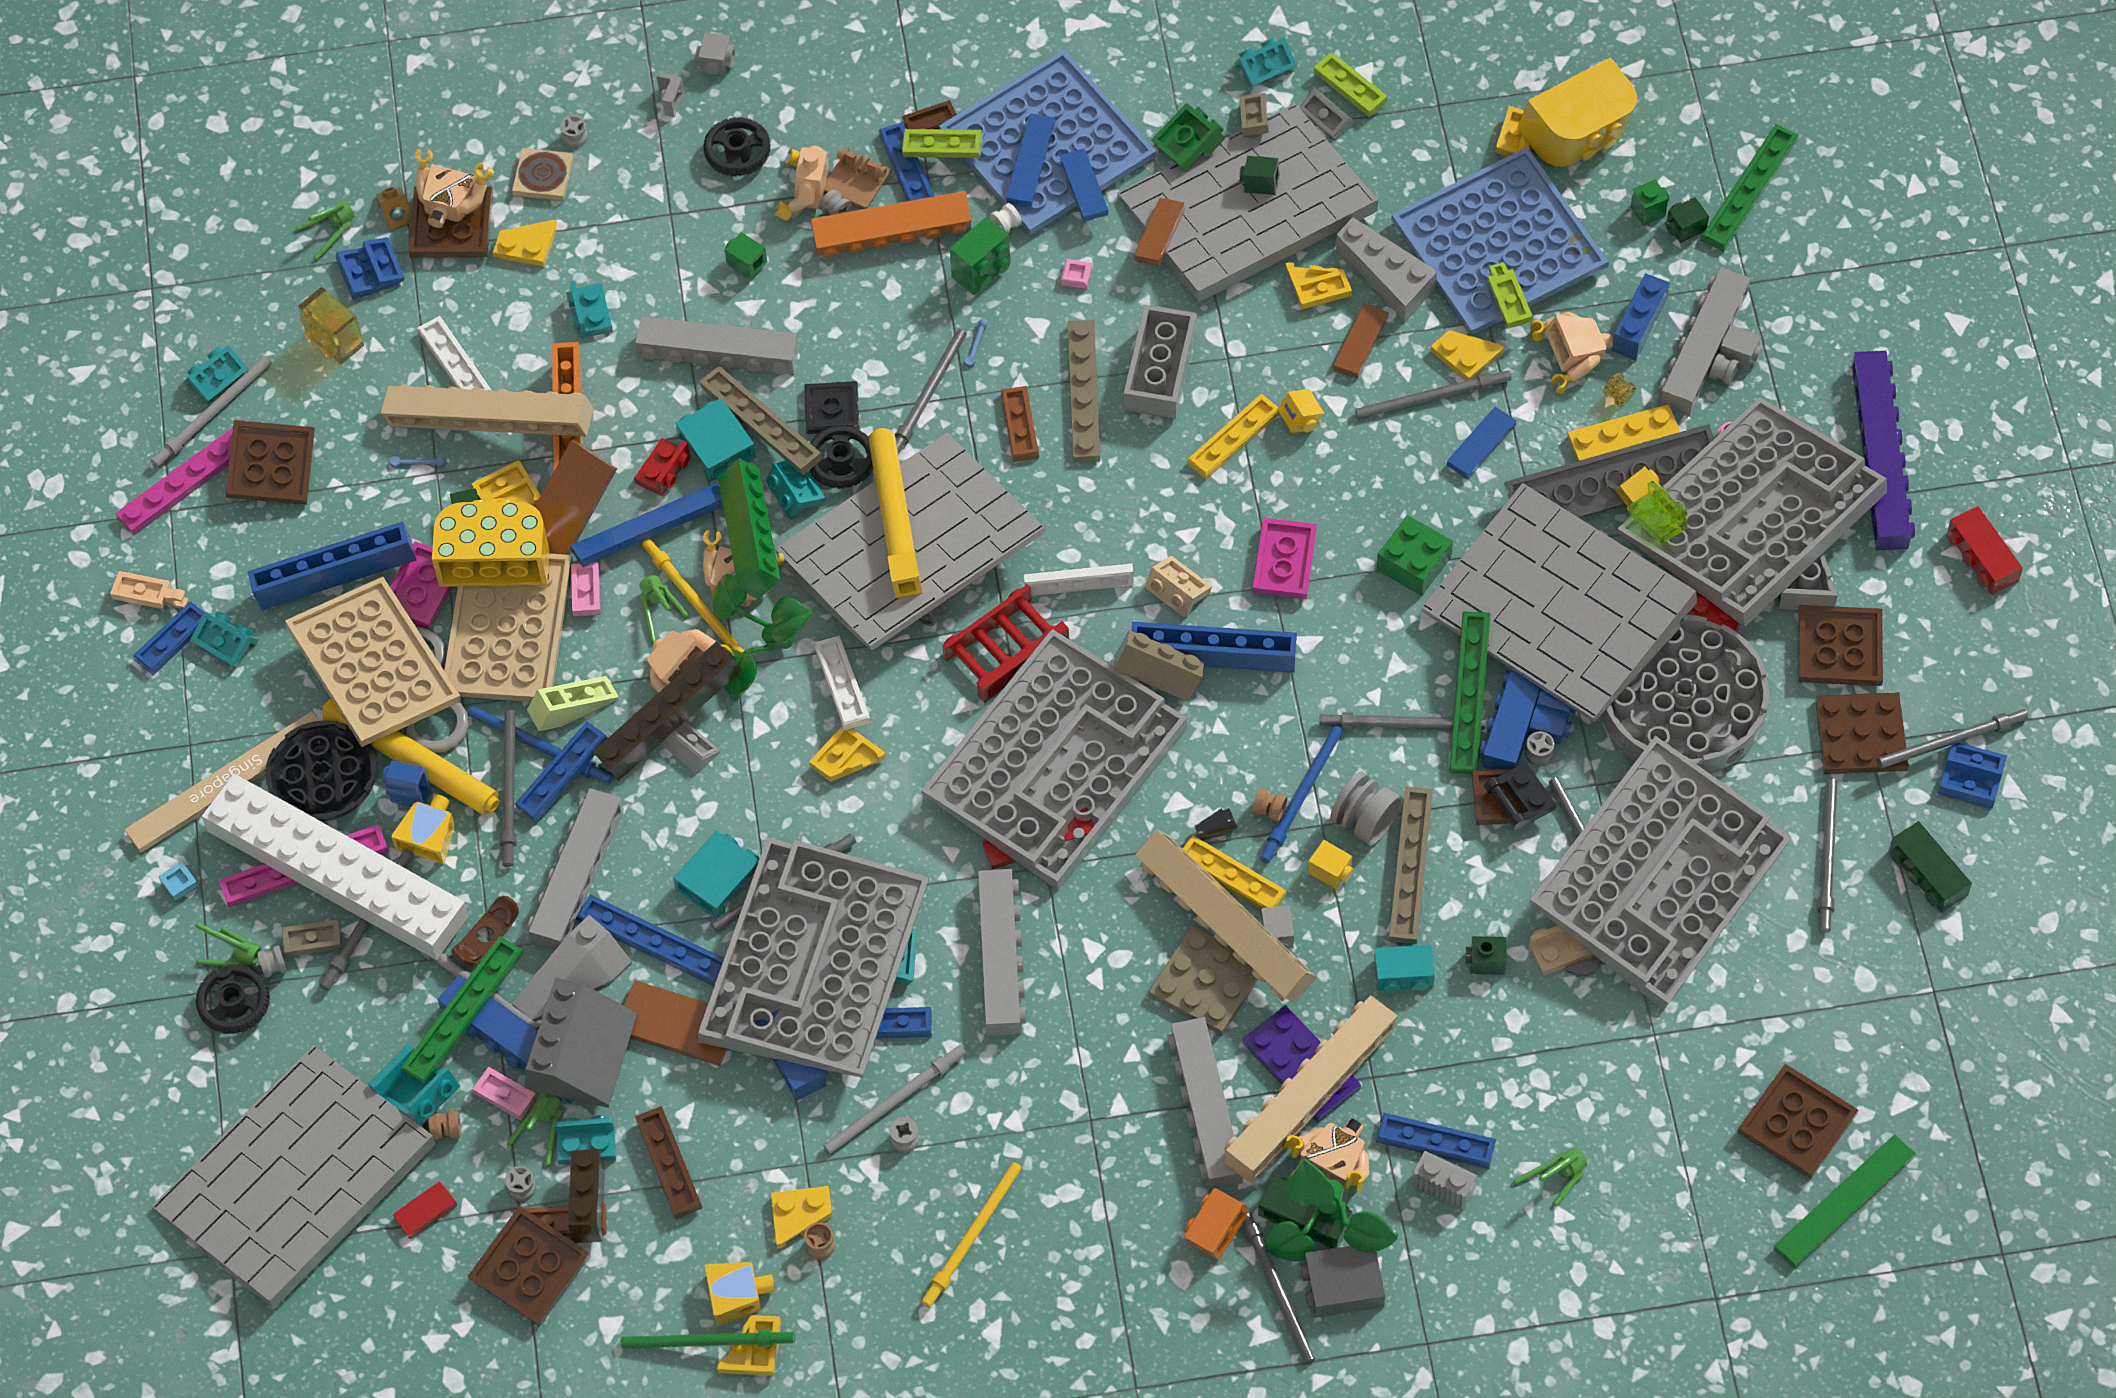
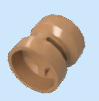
M1260 788L1252 806V814L1258 816L1266 815L1270 820L1279 823L1286 808L1288 797L1281 794L1273 795L1269 790Z
M458 1109L449 1110L445 1114H440L437 1111L429 1118V1131L433 1135L434 1141L441 1140L446 1136L452 1139L461 1138V1122Z
M822 1222L809 1225L804 1233L807 1253L810 1257L817 1260L827 1259L832 1255L835 1248L832 1229L829 1225Z

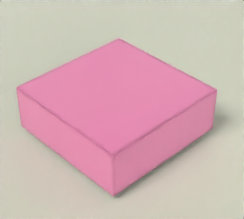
M1066 259L1061 286L1087 290L1092 263Z

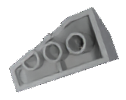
M588 915L568 934L514 999L512 1005L531 1020L536 1021L543 1017L555 978L581 983L595 989L615 981L632 964V961L610 932Z

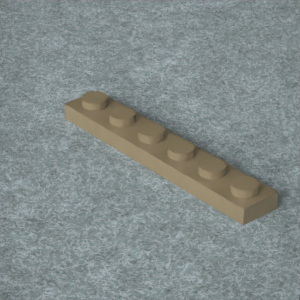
M1094 320L1068 321L1073 462L1100 461L1095 324Z
M720 366L699 381L704 391L715 400L722 398L733 415L802 475L823 459L821 452Z
M1405 786L1389 942L1417 944L1433 789Z

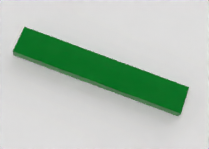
M1777 124L1774 125L1702 234V242L1723 252L1726 250L1797 142L1798 134Z
M1463 611L1450 773L1472 774L1473 770H1478L1491 614L1487 612Z
M501 936L498 937L400 1068L402 1073L424 1086L428 1083L523 956V949Z
M1894 1134L1774 1245V1250L1792 1267L1796 1268L1915 1158L1916 1153Z

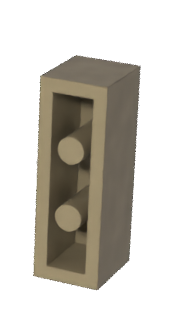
M1129 630L1115 654L1113 670L1188 702L1202 678L1204 662L1193 655L1179 652L1168 644H1161L1149 639L1145 634Z

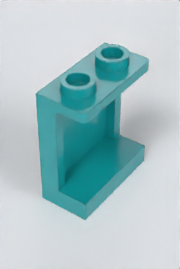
M722 398L708 402L700 410L692 414H686L676 422L678 437L688 443L693 453L703 465L705 476L709 482L718 479L738 458L746 462L756 458L753 441Z
M716 830L673 877L675 889L717 919L726 913L724 905L748 878L755 874L759 857L752 850L741 848L731 835H723Z
M406 1044L368 1085L418 1125L422 1126L460 1085L447 1068L437 1069L425 1086L402 1073L400 1068L415 1049Z

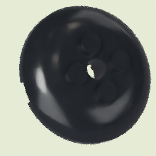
M314 721L294 728L284 735L285 739L276 748L272 749L268 757L265 778L269 793L321 822L341 818L359 807L371 792L377 774L376 757L370 743L362 747L347 724L336 721ZM327 772L323 779L318 777L320 773Z

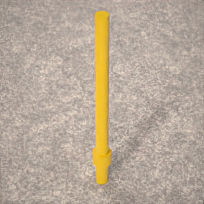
M650 538L644 540L642 546L653 558L652 562L658 570L665 572L725 645L732 651L737 650L743 654V648L671 564L672 560L664 551H660Z
M1012 1162L941 1272L937 1271L932 1278V1285L921 1300L925 1307L931 1308L941 1291H946L952 1281L951 1276L1022 1170L1019 1164Z

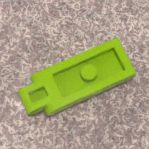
M1504 262L1489 266L1490 276H1487V281L1507 329L1532 322V313L1514 270H1507Z

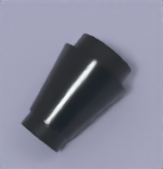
M1221 808L1199 822V824L1194 825L1200 840L1232 834V831L1238 828L1230 808L1225 810Z

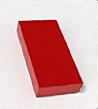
M439 1181L392 1215L409 1239H411L455 1208L457 1203Z

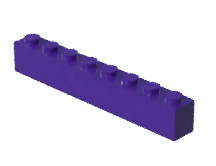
M1886 350L1854 352L1851 368L1865 466L1885 477L1887 481V493L1870 508L1875 549H1908L1910 540L1915 538V524L1910 522L1909 515L1912 514L1911 499L1906 497V492L1909 490L1908 476L1903 475L1906 458L1905 453L1900 452L1899 446L1902 445V430L1897 429L1896 422H1899V408L1894 406L1893 399H1896V385L1891 383L1890 377L1893 376V363L1888 361Z

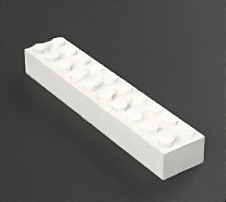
M236 774L231 777L202 815L207 832L435 960L439 958L469 917L463 900Z

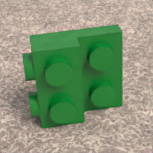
M1186 103L1151 141L1186 171L1202 153L1208 157L1226 138L1221 134L1224 129L1214 119L1209 122L1207 120L1209 116L1200 107L1197 106L1194 109Z

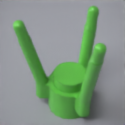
M342 200L333 207L309 216V221L295 227V230L298 232L327 218L334 226H341L314 256L316 261L319 260L345 230L352 227L350 220L355 218L351 206L345 200Z
M651 575L640 582L639 587L642 594L639 595V598L643 604L650 640L654 644L656 637L649 602L652 604L661 603L665 610L669 611L670 606L665 599L666 596L683 617L687 618L688 613L670 593L667 585H663L658 576Z
M196 923V928L235 946L232 957L236 958L237 961L198 959L197 964L219 967L243 965L244 967L249 966L252 968L257 964L259 960L257 952L261 951V946L246 940L225 927L220 928V931L224 933L222 934L201 923Z
M540 1093L537 1101L533 1103L528 1114L507 1141V1145L511 1146L525 1127L526 1130L530 1131L537 1120L549 1122L552 1119L545 1165L550 1166L557 1134L555 1122L559 1121L563 1114L558 1109L561 1101L554 1095Z
M1572 1148L1568 1152L1561 1153L1545 1164L1515 1178L1513 1183L1518 1184L1547 1169L1549 1170L1539 1176L1540 1181H1544L1558 1171L1564 1177L1571 1176L1572 1178L1553 1202V1206L1557 1207L1575 1183L1584 1176L1581 1170L1587 1167V1161L1578 1149Z

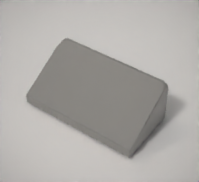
M1315 88L1299 106L1308 118L1334 140L1355 123L1352 118Z
M686 721L661 743L663 747L694 773L700 772L720 753L716 746Z

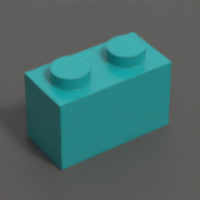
M1432 944L1375 948L1374 965L1377 991H1385L1387 993H1395L1401 989L1424 991L1434 987L1435 971Z

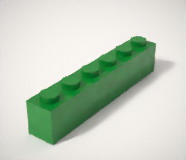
M738 458L718 477L738 588L760 599L780 581V575L760 471L753 463H747Z

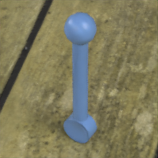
M985 318L978 321L979 329L970 355L965 358V365L967 367L975 365L974 356L983 330L988 326V321Z
M394 456L390 459V464L393 468H398L401 465L436 464L442 467L446 463L445 458L442 456L436 459H400Z

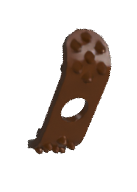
M508 896L496 898L487 912L467 935L451 950L453 956L467 966H476L498 937H503L517 919L519 909L516 902ZM481 928H489L493 932V938L488 942H482L477 938V932Z

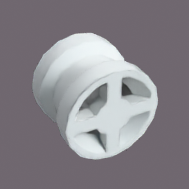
M1010 203L1003 205L1002 210L999 212L994 211L990 214V219L1007 233L1010 232L1011 228H1017L1022 224L1018 211Z

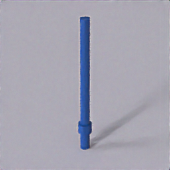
M475 706L470 707L468 716L504 733L503 720ZM515 727V739L553 758L562 750ZM590 761L580 772V774L588 778L592 776L606 784H610L613 779V774L597 767L593 761Z
M1333 726L1278 826L1271 830L1267 838L1268 843L1260 856L1262 862L1270 863L1277 848L1282 847L1287 838L1286 832L1343 733L1341 727Z

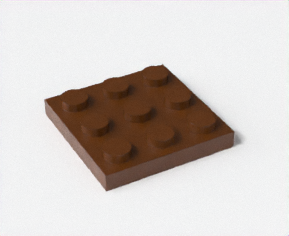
M414 186L409 257H488L493 199L492 186H487L482 204L478 208L465 215L461 221L456 222L446 219L441 228H436L429 224L430 214L425 212L424 204L419 201L417 189Z
M234 420L226 498L307 505L315 427Z
M1799 605L1798 682L1882 686V609Z
M1899 692L1816 696L1815 704L1824 774L1908 771V760L1884 768H1879L1877 765V758L1906 749Z
M1784 1064L1740 1125L1737 1133L1812 1179L1855 1119L1859 1110L1787 1064Z
M519 1206L469 1273L468 1278L540 1327L591 1255L588 1251Z

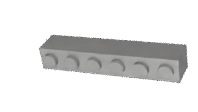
M1723 267L1720 268L1717 276L1712 275L1707 287L1709 293L1707 297L1702 296L1697 310L1700 312L1697 317L1693 316L1689 323L1688 331L1690 333L1688 337L1683 336L1679 344L1678 352L1680 354L1678 358L1673 357L1668 369L1670 375L1668 379L1663 378L1658 390V393L1662 394L1660 405L1669 404L1671 409L1689 416L1691 415L1708 379L1712 365L1720 353L1722 342L1730 326L1733 325L1748 294L1750 277Z
M641 316L635 342L638 357H643L647 360H669L673 363L687 362L695 363L699 366L714 365L726 369H747L752 372L767 371L778 375L794 374L799 352L797 333Z
M589 788L586 797L581 798L578 805L579 814L576 821L572 820L569 825V838L566 845L562 844L559 849L558 864L556 868H552L549 872L547 880L549 885L546 892H542L537 902L538 911L535 917L531 916L528 922L527 932H529L532 944L555 951L574 929L577 922L576 916L585 903L622 815L623 805L621 797Z
M1012 869L978 871L987 1036L1021 1034L1020 1024H1026L1025 1007H1019V998H1025L1024 981H1018V972H1023L1022 955H1017L1016 947H1022L1021 930H1015V921H1020V904H1014V896H1019L1018 879H1013Z
M1205 1017L1172 1023L1171 1034L1167 1035L1170 1052H1176L1177 1060L1173 1061L1176 1077H1182L1184 1085L1179 1086L1183 1103L1188 1102L1190 1110L1186 1112L1187 1124L1189 1129L1194 1128L1196 1137L1192 1138L1195 1155L1200 1154L1202 1164H1198L1201 1180H1207L1209 1190H1213L1214 1187L1218 1189L1242 1184L1243 1177L1224 1163L1226 1154L1224 1148L1229 1140L1234 1137Z

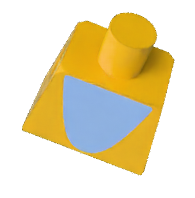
M434 795L430 806L415 802L391 836L395 849L400 851L408 849L415 856L444 865L454 830L452 814L446 811L449 800L444 796Z
M750 1262L705 1265L716 1326H721L761 1310L758 1295L775 1291L772 1274L755 1277L753 1266Z

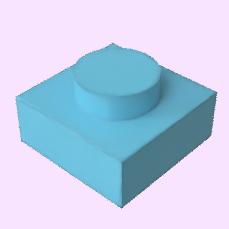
M183 862L178 863L158 876L160 882L174 901L198 887L197 881Z

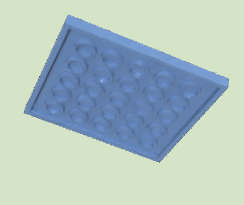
M1065 49L939 126L940 130H982L981 157L963 159L1002 204L1005 205L1030 113L1055 117L1054 130L1032 207L1012 204L1022 219L1021 225L1030 235L1077 207L1060 161L1061 154L1085 148L1101 191L1156 158V150Z
M1527 147L1392 214L1393 223L1418 259L1437 271L1436 285L1471 336L1503 320L1487 281V276H1490L1489 266L1504 262L1507 270L1513 269L1527 304L1530 307L1608 268L1609 264L1607 258Z

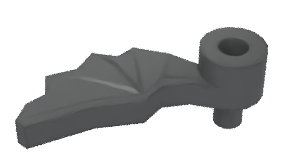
M1595 957L1592 960L1585 959L1578 964L1567 966L1565 970L1569 973H1574L1576 977L1581 975L1588 977L1590 973L1597 971L1600 963H1605L1598 957Z

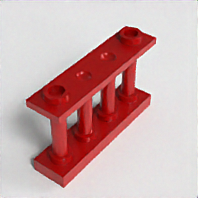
M1028 584L1021 589L1014 590L1005 601L959 634L948 637L942 645L943 659L946 662L957 656L979 679L976 682L977 696L984 703L1005 688L1052 629L1069 639V628L1063 621L1055 626H1050L1030 604L1032 601L1031 587ZM1021 610L1043 634L1035 641H1029L1008 618ZM1000 625L1017 643L1021 651L1014 656H1007L987 633ZM978 640L999 662V667L992 672H986L969 654L966 648Z

